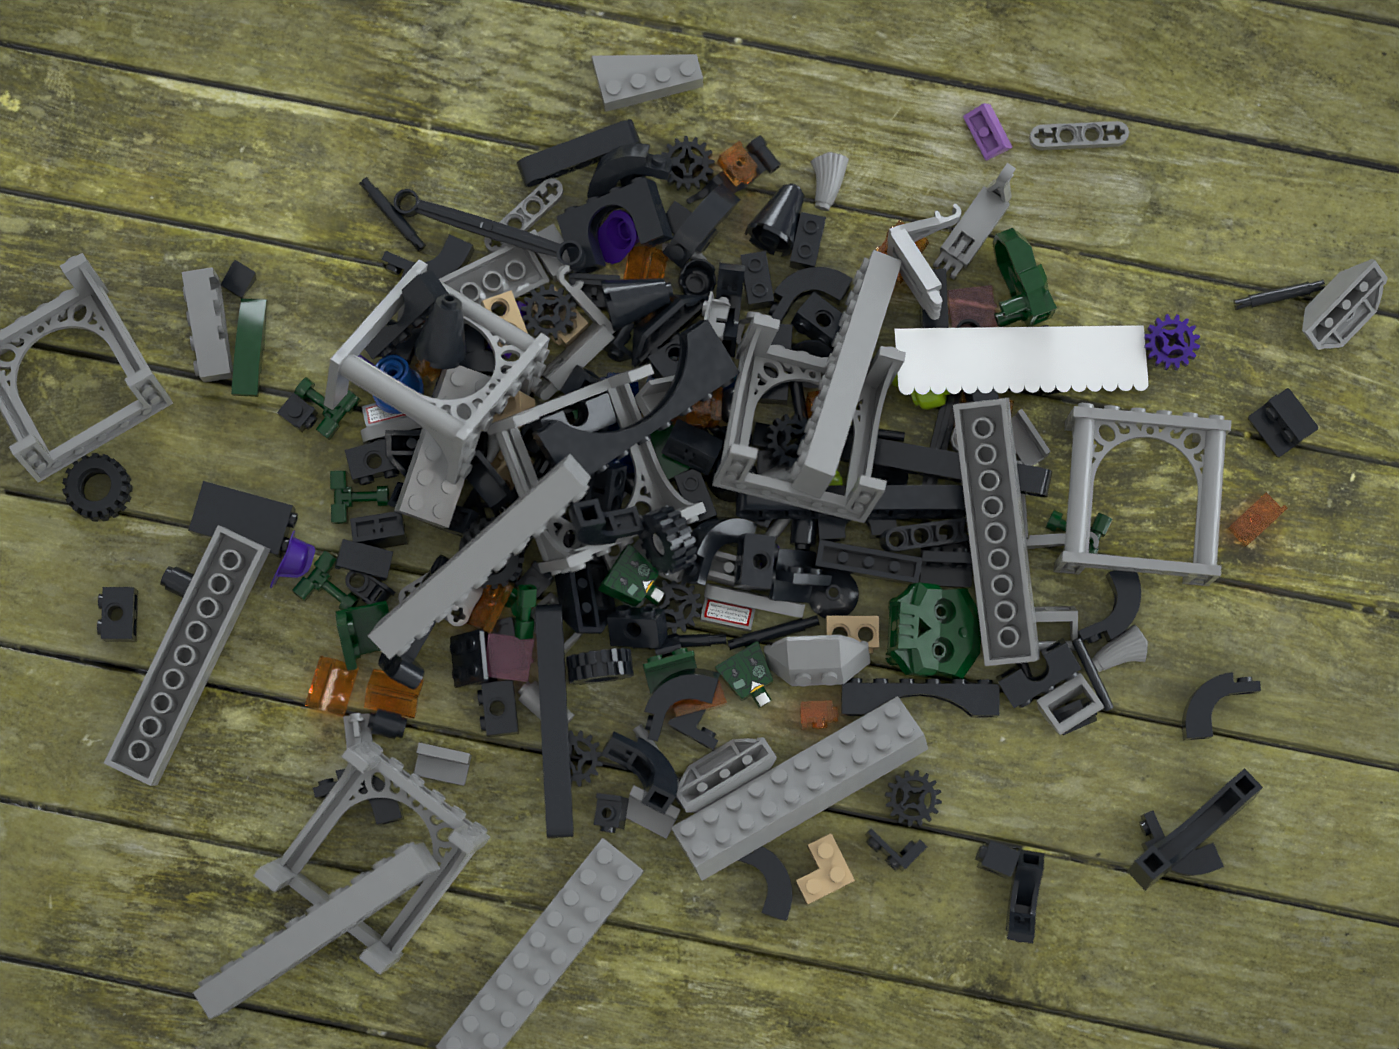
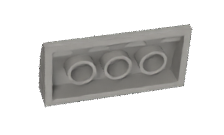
M507 245L439 279L479 305L485 299L512 290L514 298L517 299L531 292L532 289L535 290L540 285L550 282L534 251L513 245ZM494 304V305H492V306H491V311L494 310V309H496V308H498V307H500V306H502V305H500V304Z

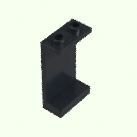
M203 481L188 530L194 535L212 537L219 525L271 549L269 553L282 558L283 552L286 553L290 538H288L290 528H295L298 513H295L296 509L293 505Z

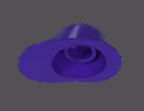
M615 210L599 228L598 241L605 262L610 264L619 263L640 242L630 213Z
M295 530L291 535L286 554L273 577L270 588H273L279 577L298 578L305 575L312 566L316 551L315 547L296 538Z

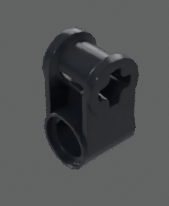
M350 570L345 577L348 589L367 605L387 601L391 595L394 596L396 593L386 584L368 574ZM356 575H361L365 578L364 585L360 588L351 586V579Z

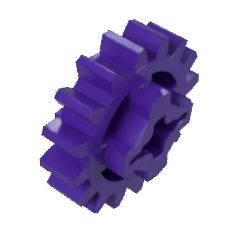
M1166 314L1163 322L1161 319L1156 318L1154 321L1156 327L1149 325L1147 328L1151 334H1145L1144 338L1149 343L1145 344L1144 348L1151 351L1147 357L1148 359L1154 357L1157 359L1155 361L1156 367L1163 363L1164 370H1167L1170 365H1173L1174 370H1178L1180 363L1186 367L1189 364L1187 358L1194 360L1196 357L1193 351H1198L1200 345L1194 342L1200 338V335H1193L1192 332L1196 326L1188 327V318L1181 322L1179 321L1180 317L1178 314H1176L1173 320L1170 319L1169 314ZM1171 326L1176 327V329L1166 330L1164 327ZM1183 333H1185L1188 339V344L1184 342ZM1171 338L1176 340L1172 347L1168 345ZM1155 341L1160 345V352L1156 347ZM1176 354V355H1178V356H1180V357H1178V358H1168L1167 356H1168V355Z

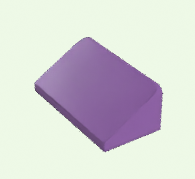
M983 103L963 116L985 160H989L1012 148L990 104Z

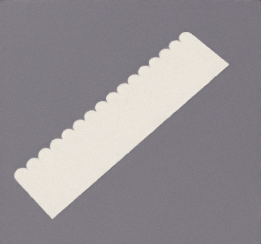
M1144 325L895 329L896 349L906 352L905 361L898 371V387L900 392L905 395L911 394L914 391V387L916 392L922 395L928 393L930 388L935 394H942L945 389L951 394H957L961 388L964 392L972 394L977 390V386L979 391L985 394L991 392L993 387L998 393H1005L1008 388L1014 393H1020L1023 391L1024 386L1031 393L1037 392L1040 387L1043 391L1049 393L1055 389V385L1060 392H1067L1071 386L1075 391L1082 392L1085 390L1086 385L1093 392L1099 391L1102 385L1105 390L1111 392L1117 388V384L1122 391H1129L1133 385L1138 391H1144L1148 387Z

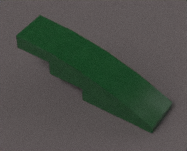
M241 299L231 391L233 396L259 397L262 356L265 348L267 299Z

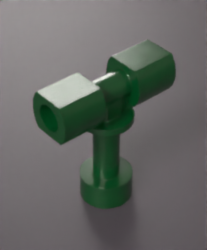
M305 377L298 384L294 393L302 400L308 397L324 410L322 415L325 418L316 430L330 440L341 427L338 424L347 412L351 414L361 402V399L348 390L344 398L332 410L324 405L325 397L313 389L315 383Z
M330 471V489L334 491V504H331L332 524L348 523V507H353V502L377 501L378 506H388V486H377V491L353 492L352 487H347L346 471Z
M1053 510L1045 528L1052 532H1055L1057 528L1066 532L1067 521L1061 519L1063 513ZM1098 512L1090 527V532L1096 534L1100 541V538L1106 535L1113 519ZM1089 538L1088 553L1097 554L1099 548L1096 550L1093 547L1094 541Z
M324 551L314 563L315 569L307 578L303 576L292 589L293 593L304 602L315 590L320 592L324 589L340 602L338 607L340 610L353 608L360 600L354 593L350 592L347 595L330 582L332 576L329 572L334 568L337 559L327 551Z
M532 584L518 585V590L512 585H506L501 587L497 594L498 601L503 606L511 608L512 614L516 617L514 636L520 640L533 639L534 618L530 616L531 607L536 606L537 587Z

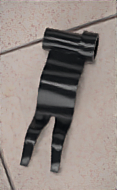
M760 135L746 146L748 152L730 168L718 173L702 190L689 197L686 201L688 204L705 198L721 183L730 191L736 193L750 185L766 170L769 174H772L781 166V163L767 147L768 143Z

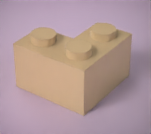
M832 833L807 845L818 870L796 880L795 883L806 905L855 881Z

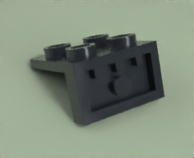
M872 828L865 834L868 837L866 843L876 853L881 850L887 856L884 861L894 871L900 869L903 872L928 847L922 840H919L916 844L911 840L899 852L903 856L901 858Z

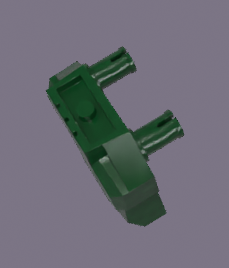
M1014 228L997 233L992 242L996 265L1011 297L1008 300L999 302L1001 312L994 314L998 327H1005L1017 321L1024 322L1027 327H1032L1052 318L1057 307L1048 290V279L1042 264L1036 266L1032 246Z
M920 582L910 584L900 595L890 599L888 602L890 606H888L889 626L886 655L890 657L885 658L886 662L892 666L898 664L905 675L927 677L936 674L950 679H963L981 652L978 608L968 589L942 590L938 584ZM937 608L941 610V616L937 615ZM935 647L939 649L938 655L935 654Z

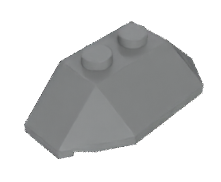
M1374 259L1339 272L1305 307L1302 331L1315 349L1343 347L1377 312L1383 294V286L1386 285L1388 277Z
M842 635L785 637L774 642L772 645L764 646L765 660L768 668L791 686L805 687L845 684L870 664L868 642H859L854 638Z
M764 737L757 739H732L687 767L678 785L676 796L686 812H698L768 772L777 757Z

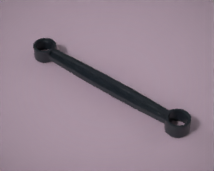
M402 189L394 197V207L404 217H414L420 214L483 237L556 257L562 265H569L570 269L580 267L585 260L584 250L573 240H567L560 244L487 218L423 201L411 189ZM412 195L416 198L412 209L408 211L401 210L400 203L404 197ZM569 247H577L579 250L578 258L570 263L565 262L562 258L564 251Z
M964 319L956 327L960 328L968 324L974 328H981L979 323L973 319ZM962 388L957 394L950 393L946 395L945 405L939 407L929 448L947 451L955 423L953 405L960 403ZM923 476L921 485H937L939 479Z

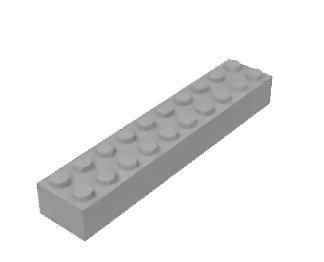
M873 250L869 259L864 257L860 269L856 271L852 282L854 285L853 291L851 290L845 303L847 309L846 312H843L839 322L841 328L839 333L837 332L832 343L834 349L832 354L830 353L825 365L827 371L822 376L818 386L820 393L813 402L811 408L813 414L808 419L804 430L806 436L801 441L797 451L799 458L797 462L795 461L790 473V477L794 478L791 485L793 489L821 498L835 475L902 261Z
M1009 398L955 404L953 409L985 666L1037 661L1040 658Z
M570 454L566 456L375 625L368 637L389 659L395 654L400 657L411 647L410 645L415 641L414 637L418 640L421 639L430 630L429 628L434 624V620L439 623L449 614L453 603L456 606L460 605L469 596L468 594L473 590V586L478 589L488 580L487 577L492 573V569L495 572L500 570L511 557L510 553L513 552L517 555L526 547V543L531 539V535L534 538L540 535L547 528L546 526L549 524L550 518H553L554 521L557 520L566 511L571 500L574 504L579 501L589 488L587 485L591 478L589 474Z
M217 526L104 764L150 786L158 785L271 549L225 527Z
M897 696L671 827L699 878L703 881L928 750L925 735Z
M602 838L437 1044L436 1048L504 1049L642 876L644 870Z
M411 842L399 847L394 851L395 857L390 856L372 866L373 872L368 871L359 874L350 881L352 886L349 887L347 885L344 888L341 887L328 895L329 901L318 902L306 911L309 915L306 916L304 914L301 917L292 919L285 924L286 930L275 931L264 938V945L261 943L256 947L253 946L241 954L243 959L238 958L220 968L221 974L218 972L198 983L200 988L195 990L193 994L209 1019L227 1013L440 870L424 842L419 844Z

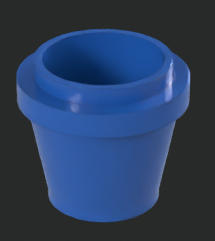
M389 355L380 359L375 365L379 370L419 394L424 395V385L420 375L410 368L404 358L397 355ZM373 395L376 405L381 410L391 414L402 413Z

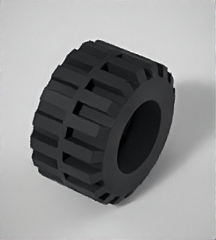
M92 453L90 457L85 455L81 457L82 460L79 462L77 460L72 463L74 467L72 469L67 468L65 473L68 476L63 478L62 482L65 485V488L62 490L67 498L65 500L68 505L82 517L98 522V519H101L103 522L109 521L108 517L116 518L119 516L117 512L120 510L124 512L127 508L125 506L126 501L130 502L132 498L129 493L133 492V486L130 484L131 478L125 468L114 458L112 459L105 454L101 456L98 453ZM97 474L109 476L111 488L107 496L98 501H89L84 494L87 481Z
M485 517L480 519L479 524L476 522L470 524V529L466 528L463 532L459 551L497 517H491V521H486ZM525 548L517 555L513 552L510 553L511 557L507 560L508 562L497 572L492 569V573L487 577L488 580L481 585V588L486 589L487 585H492V589H498V584L501 583L504 587L508 585L509 579L514 581L517 578V572L520 573L522 570Z

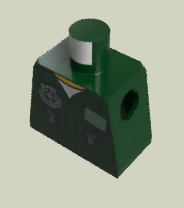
M630 544L622 550L597 589L633 607L640 604L644 598L657 605L665 593L653 585L659 575L657 569Z
M758 641L715 666V671L720 673L719 676L741 701L752 696L758 708L772 701L765 687L773 683V678Z

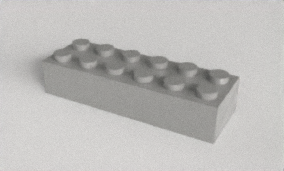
M460 365L453 369H442L433 398L454 400L468 397L481 390L491 377ZM475 401L473 403L476 409L478 408V404L481 402ZM464 406L456 409L458 416L462 419H468L471 416L469 410ZM448 407L442 408L443 410H448L447 413L450 415V409ZM422 428L394 511L441 528H449L465 478L461 477L455 485L446 480L449 467L447 459L439 444L424 428Z

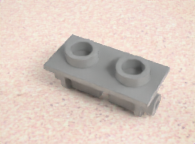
M710 291L708 301L703 303L702 316H705L704 320L710 322L722 342L726 326L725 323H717V320L727 322L731 305L726 297H720L719 300L714 299L713 292Z
M355 713L343 717L347 748L365 741H373L371 728L367 727L370 718L369 713Z

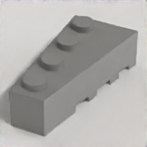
M697 54L592 56L593 68L605 112L703 87V76Z
M212 267L182 272L184 283L183 295L188 307V311H186L187 322L191 326L193 335L190 336L192 351L196 353L197 359L193 361L195 375L200 376L203 382L232 378L233 366L220 278Z

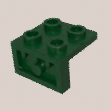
M386 601L335 611L336 625L347 671L358 669L357 659L361 658V655L381 651L368 635L375 625L389 613Z
M687 648L673 651V655L667 658H662V655L648 658L647 663L643 664V669L650 694L669 675L681 670L697 668L694 650L688 651Z

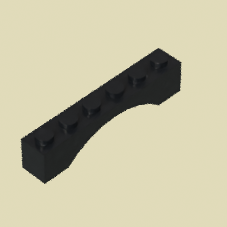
M851 678L847 683L841 684V716L862 717L897 696L900 699L917 696L936 698L956 706L971 718H997L1000 715L999 684H993V680L990 679L977 680V684H967L966 679H952L951 684H941V679H925V683H915V679H899V683H889V679L875 678L873 683H863L862 678Z
M1244 768L1184 823L1139 856L1127 872L1146 891L1253 801L1263 787Z

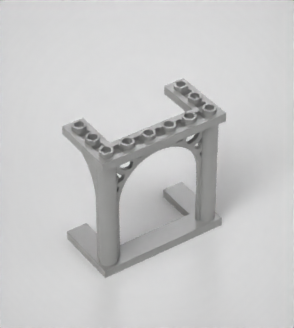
M83 253L70 257L64 264L60 265L63 273L73 285V289L62 292L59 297L49 303L41 304L35 311L17 318L11 325L0 329V356L8 351L16 354L12 361L4 362L0 360V368L11 369L7 376L5 370H0V412L17 441L9 446L12 454L38 483L173 404L168 393L150 370L110 301L106 285ZM86 307L85 317L81 321H75L74 313ZM68 317L67 320H65V321H63V322H59V321L63 320L64 318ZM92 318H93L95 321H97L96 324H93V325H90V324H89V322L92 320ZM67 328L91 331L108 343L127 375V378H125L127 385L138 400L49 451L20 399L17 388L19 366L31 346L49 333ZM24 342V344H23L21 347H19V348L16 347V346H18V345H20L21 343Z
M418 260L330 359L324 405L333 410L347 394L349 381L353 382L416 421L436 440L448 462L449 467L446 480L455 485L461 477L466 478L472 469L470 461L475 454L473 447L478 440V434L482 430L485 432L490 427L493 416L496 413H502L507 405L508 398L510 396L515 397L519 391L529 396L531 392L536 393L539 390L543 381L540 377L546 368L544 361L550 352L547 349L550 338L542 333L537 338L532 337L441 282L449 294L455 295L462 302L464 322L479 331L490 344L495 358L494 373L481 390L461 399H434L412 390L361 359L358 355L398 310L397 321L402 317L404 312L402 289L418 274L427 272L428 264ZM501 342L503 347H499L497 343ZM506 353H514L519 359L509 362L503 360L501 356ZM502 368L508 369L506 370V374L501 372ZM475 401L481 402L478 404L477 409L473 405ZM464 406L469 410L471 416L468 419H462L458 416L456 409ZM448 407L450 409V415L447 413L448 410H443L442 408Z
M754 314L736 352L735 358L740 359L738 365L740 373L736 376L722 460L714 476L713 486L864 523L886 487V481L871 478L883 403L890 384L905 361L906 352L899 351L890 346H881L869 365L857 404L859 402H862V404L858 405L859 410L855 409L852 418L853 443L844 496L825 491L821 498H817L791 488L792 483L749 473L756 460L758 449L748 447L754 411L759 399L769 389L784 382L804 381L819 385L822 376L826 374L827 368H825L828 359V357L821 358L810 355L805 351L785 349L781 345H771L779 329L780 320L773 319L765 314ZM763 366L775 368L778 377H769L765 373ZM760 379L765 382V385H758Z
M651 364L614 375L491 423L487 433L488 435H496L519 498L535 485L538 479L518 426L604 391L609 395L620 429L629 426L642 418L629 383L654 374ZM649 439L641 445L636 443L630 447L635 480L631 498L625 508L635 507L636 502H644L651 512L668 505L673 506L675 511L681 512L680 517H685L687 520L686 525L699 520L698 515L706 512L703 502L690 503L677 493L659 464L651 440ZM642 487H644L645 489L644 494L648 493L649 497L640 495V489ZM562 517L555 521L553 518H550V522L546 526L547 528L535 538L543 561L538 563L541 573L551 572L552 575L563 574L569 571L574 572L586 567L585 562L593 559L592 554L596 553L597 557L605 555L612 551L611 546L618 544L619 547L631 544L634 542L633 537L638 535L619 538L613 544L586 545L582 543L581 545L572 523ZM554 523H559L561 526L557 534H555L557 529L554 527ZM568 530H572L575 533V542L570 548L565 547L563 543V537Z
M1079 403L1078 406H1074L1065 420L1064 428L1065 431H1072L1073 436L1065 549L1055 560L1053 572L1080 574L1086 567L1183 576L1182 584L1209 586L1221 576V565H1217L1225 441L1226 435L1231 431V420H1224V416L1209 415V418H1200L1197 413L1190 412L1178 416L1172 415V411L1168 410L1146 413L1144 408H1131L1130 411L1120 410L1119 406L1106 405L1104 409L1094 408V404ZM1106 425L1110 427L1114 432L1115 439L1111 442L1105 441L1099 434L1100 426ZM1117 425L1122 429H1126L1127 426L1129 433L1121 434ZM1146 429H1153V434H1148ZM1171 431H1174V434L1184 431L1179 439H1174L1170 436ZM1190 434H1193L1192 442L1199 443L1193 449H1187L1184 446V440ZM1135 438H1153L1174 446L1187 458L1194 470L1198 486L1193 563L1088 553L1094 477L1099 463L1112 448L1122 442ZM1094 440L1103 446L1102 451H1094L1097 444L1093 445ZM1203 449L1204 455L1200 454L1201 462L1194 459V454L1199 453Z
M365 741L347 748L341 756L348 761L343 775L284 855L261 866L254 874V877L274 892L289 885L313 905L325 900L329 901V894L300 872L342 815L356 803L370 798H390L411 807L423 819L429 830L433 846V858L437 864L438 862L441 863L439 865L440 870L423 881L383 936L363 921L348 931L368 947L359 959L378 974H382L401 959L404 955L402 952L403 948L473 854L485 846L491 837L486 834L487 829L480 823H472L465 818L466 813L455 805L451 807L444 801L446 798L440 792L434 789L431 791L425 787V782L422 778L414 773L410 775L403 770L404 765L393 757L389 759L382 753L383 749L373 741ZM376 772L381 773L385 779V787L382 791H377L373 787L372 778ZM364 780L368 790L366 794L359 792V789L364 787L362 785ZM392 781L396 788L400 787L399 793H394L391 790ZM415 799L420 802L418 807L413 804ZM436 815L437 817L435 818L437 820H443L444 822L436 825L431 821V817ZM448 827L454 830L448 837L449 841H442L438 838L437 834L440 829ZM440 847L452 848L450 852L448 850L445 851L444 857L439 852Z

